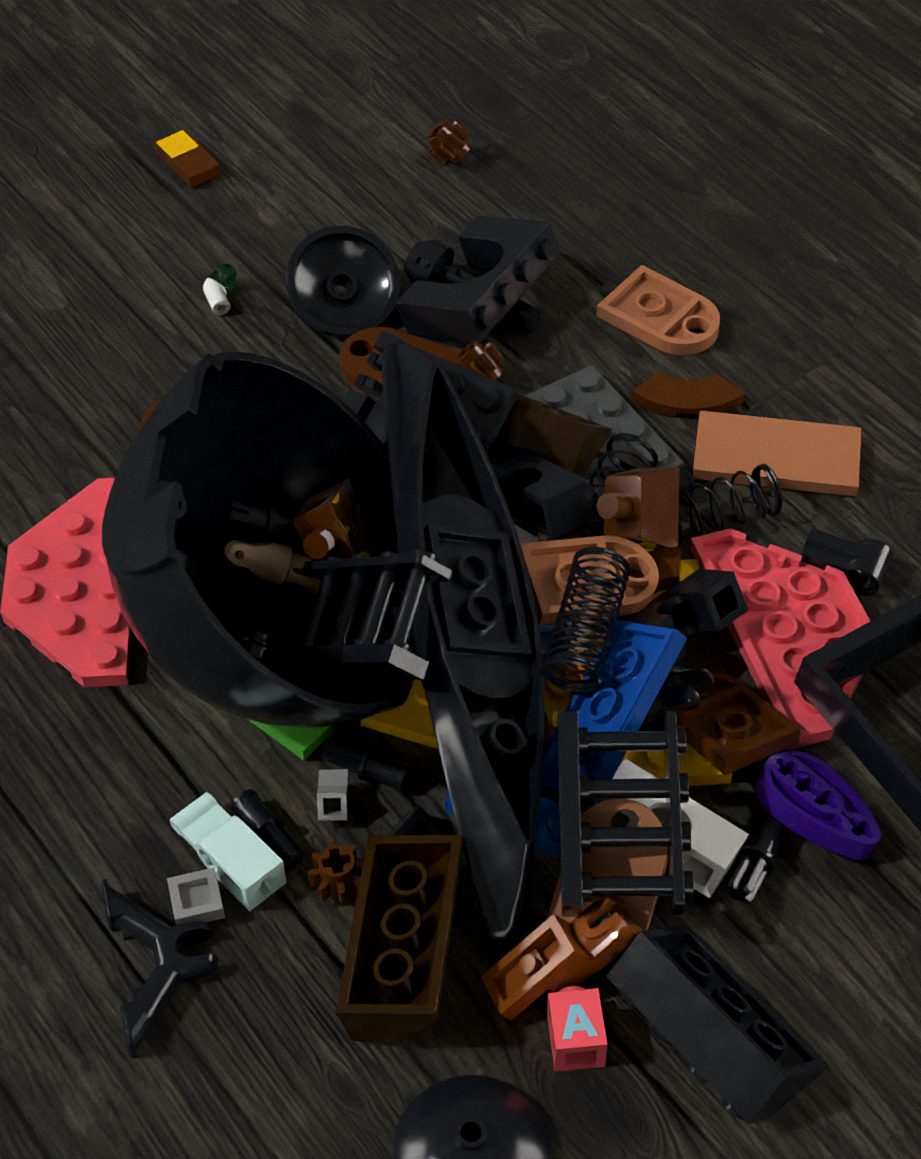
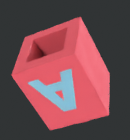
M569 986L560 989L558 992L548 993L547 1021L554 1071L562 1072L605 1067L608 1044L599 988L584 989L580 986Z

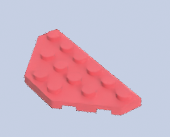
M115 478L96 479L9 544L0 611L4 623L14 631L19 630L29 638L32 646L56 664L58 662L70 671L72 678L83 687L129 685L132 629L121 611L112 588L107 561L102 547L103 517Z
M731 528L691 538L690 550L694 559H698L700 569L732 571L736 576L749 611L727 626L762 698L800 728L799 744L788 748V750L830 740L835 730L796 686L794 680L803 657L870 622L845 573L828 565L823 570L802 562V555L773 544L766 548L747 541V534ZM863 674L839 686L850 700Z

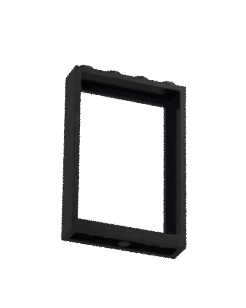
M921 595L803 657L794 683L921 832V781L839 687L921 642Z

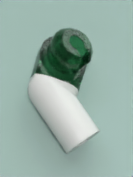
M227 263L219 265L217 271L211 273L203 285V292L213 313L219 316L226 314L231 308L226 295L233 288L234 280L237 277L236 269Z

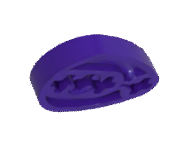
M781 751L767 759L756 780V793L761 804L773 817L808 841L831 852L854 860H865L870 857L881 839V830L871 810L861 796L839 773L821 759L800 751Z

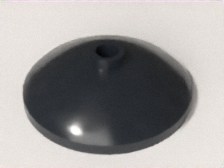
M332 226L310 234L296 247L287 267L286 288L293 308L309 326L330 336L347 338L360 330L379 327L391 315L400 294V272L390 250L374 235L355 227ZM343 286L347 293L339 295L334 291V287Z
M463 1075L437 1082L421 1092L408 1105L395 1131L393 1159H550V1139L542 1115L524 1093L496 1078L481 1075ZM474 1130L481 1137L477 1141L468 1142L462 1138V1135L466 1131Z

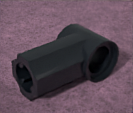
M811 529L801 553L803 556L802 562L823 570L828 565L843 571L854 592L863 596L877 593L893 560L891 549L879 540L863 539L857 544L816 529Z

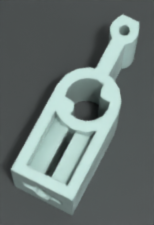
M208 792L204 793L170 819L173 829L196 850L201 861L208 869L215 868L217 879L249 912L287 883L283 860L239 817L235 815L231 817Z

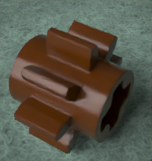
M455 120L450 125L445 121H441L427 137V142L431 145L427 152L442 166L447 160L455 165L465 157L471 145L466 141L470 133Z
M476 340L466 346L455 358L462 367L493 380L498 379L503 372L497 363L502 361L504 356L490 342L483 346L479 340Z
M330 842V846L324 849L321 854L313 852L314 869L307 871L309 886H319V897L322 902L329 898L334 901H340L342 905L346 904L348 898L353 896L355 892L358 893L364 862L362 859L357 860L356 846L351 845L347 848Z

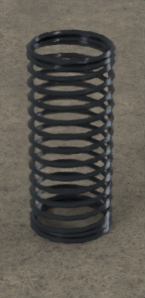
M587 547L577 551L573 557L572 567L567 579L568 582L565 586L563 600L560 604L561 607L555 621L556 625L553 629L551 643L548 647L549 651L542 668L544 676L561 689L578 693L591 692L598 689L602 683L603 670L606 667L605 662L611 649L610 644L613 641L612 636L618 622L619 609L622 606L621 601L624 598L626 583L631 572L630 564L626 559L613 550L603 547ZM588 554L603 555L616 560L624 569L620 565L602 558H586L579 561L578 559ZM589 561L606 563L619 569L623 576L620 577L617 573L606 568L596 566L580 567L579 564ZM585 570L602 571L605 573H609L616 578H605L598 575H592ZM583 579L587 583L580 584L577 580ZM580 587L586 592H578L575 588ZM586 587L601 589L609 594L596 592ZM615 588H617V589L619 590V592H616V593H615L614 591H612V590H610V589H615ZM578 596L583 600L576 601L573 597ZM585 596L600 598L606 602L596 601ZM607 597H615L617 600L612 601ZM570 605H577L581 609H573ZM584 605L595 606L603 610L592 609ZM612 605L614 609L610 610L605 606ZM574 613L580 618H572L568 614ZM581 613H586V614L594 615V616H597V617H599V618H601V619L588 617V616L583 615V614H581ZM602 614H610L612 617L607 618ZM572 622L579 627H570L566 623ZM580 622L589 623V624L595 625V626H597V627L587 626V625L582 624V623H580ZM607 622L610 626L605 627L600 623ZM564 631H571L578 636L567 635ZM579 631L587 632V633H590V634H593V635H587V634L581 633V632H579ZM596 631H605L607 635L603 636ZM567 639L577 645L565 644L561 640ZM602 639L605 643L600 644L594 640ZM577 640L585 641V642H588V643H591V644L582 643V642L577 641ZM566 648L575 654L563 653L559 649ZM590 648H600L603 652L597 653ZM588 657H597L600 661L595 662ZM563 662L573 663L588 669L589 671L575 669L564 664ZM557 663L575 673L594 674L596 678H574L562 673L552 664ZM548 666H550L551 669H552L555 673H557L558 675H560L561 677H563V678H565V679H568V680L573 681V682H578V683H593V684L579 685V684H572V683L563 681V680L557 678L556 676H554V675L549 671Z

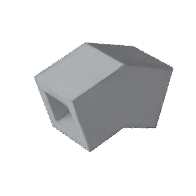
M348 769L319 770L317 790L318 821L348 819L350 790Z

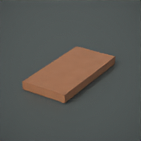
M700 411L692 476L694 479L713 481L716 477H723L731 482L732 476L736 471L742 470L751 476L753 469L757 465L767 464L776 474L781 489L857 497L859 489L861 427ZM761 469V486L772 488L768 476ZM741 474L735 477L734 484L750 485V480Z

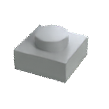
M214 867L167 878L176 926L192 922L206 923L225 918Z

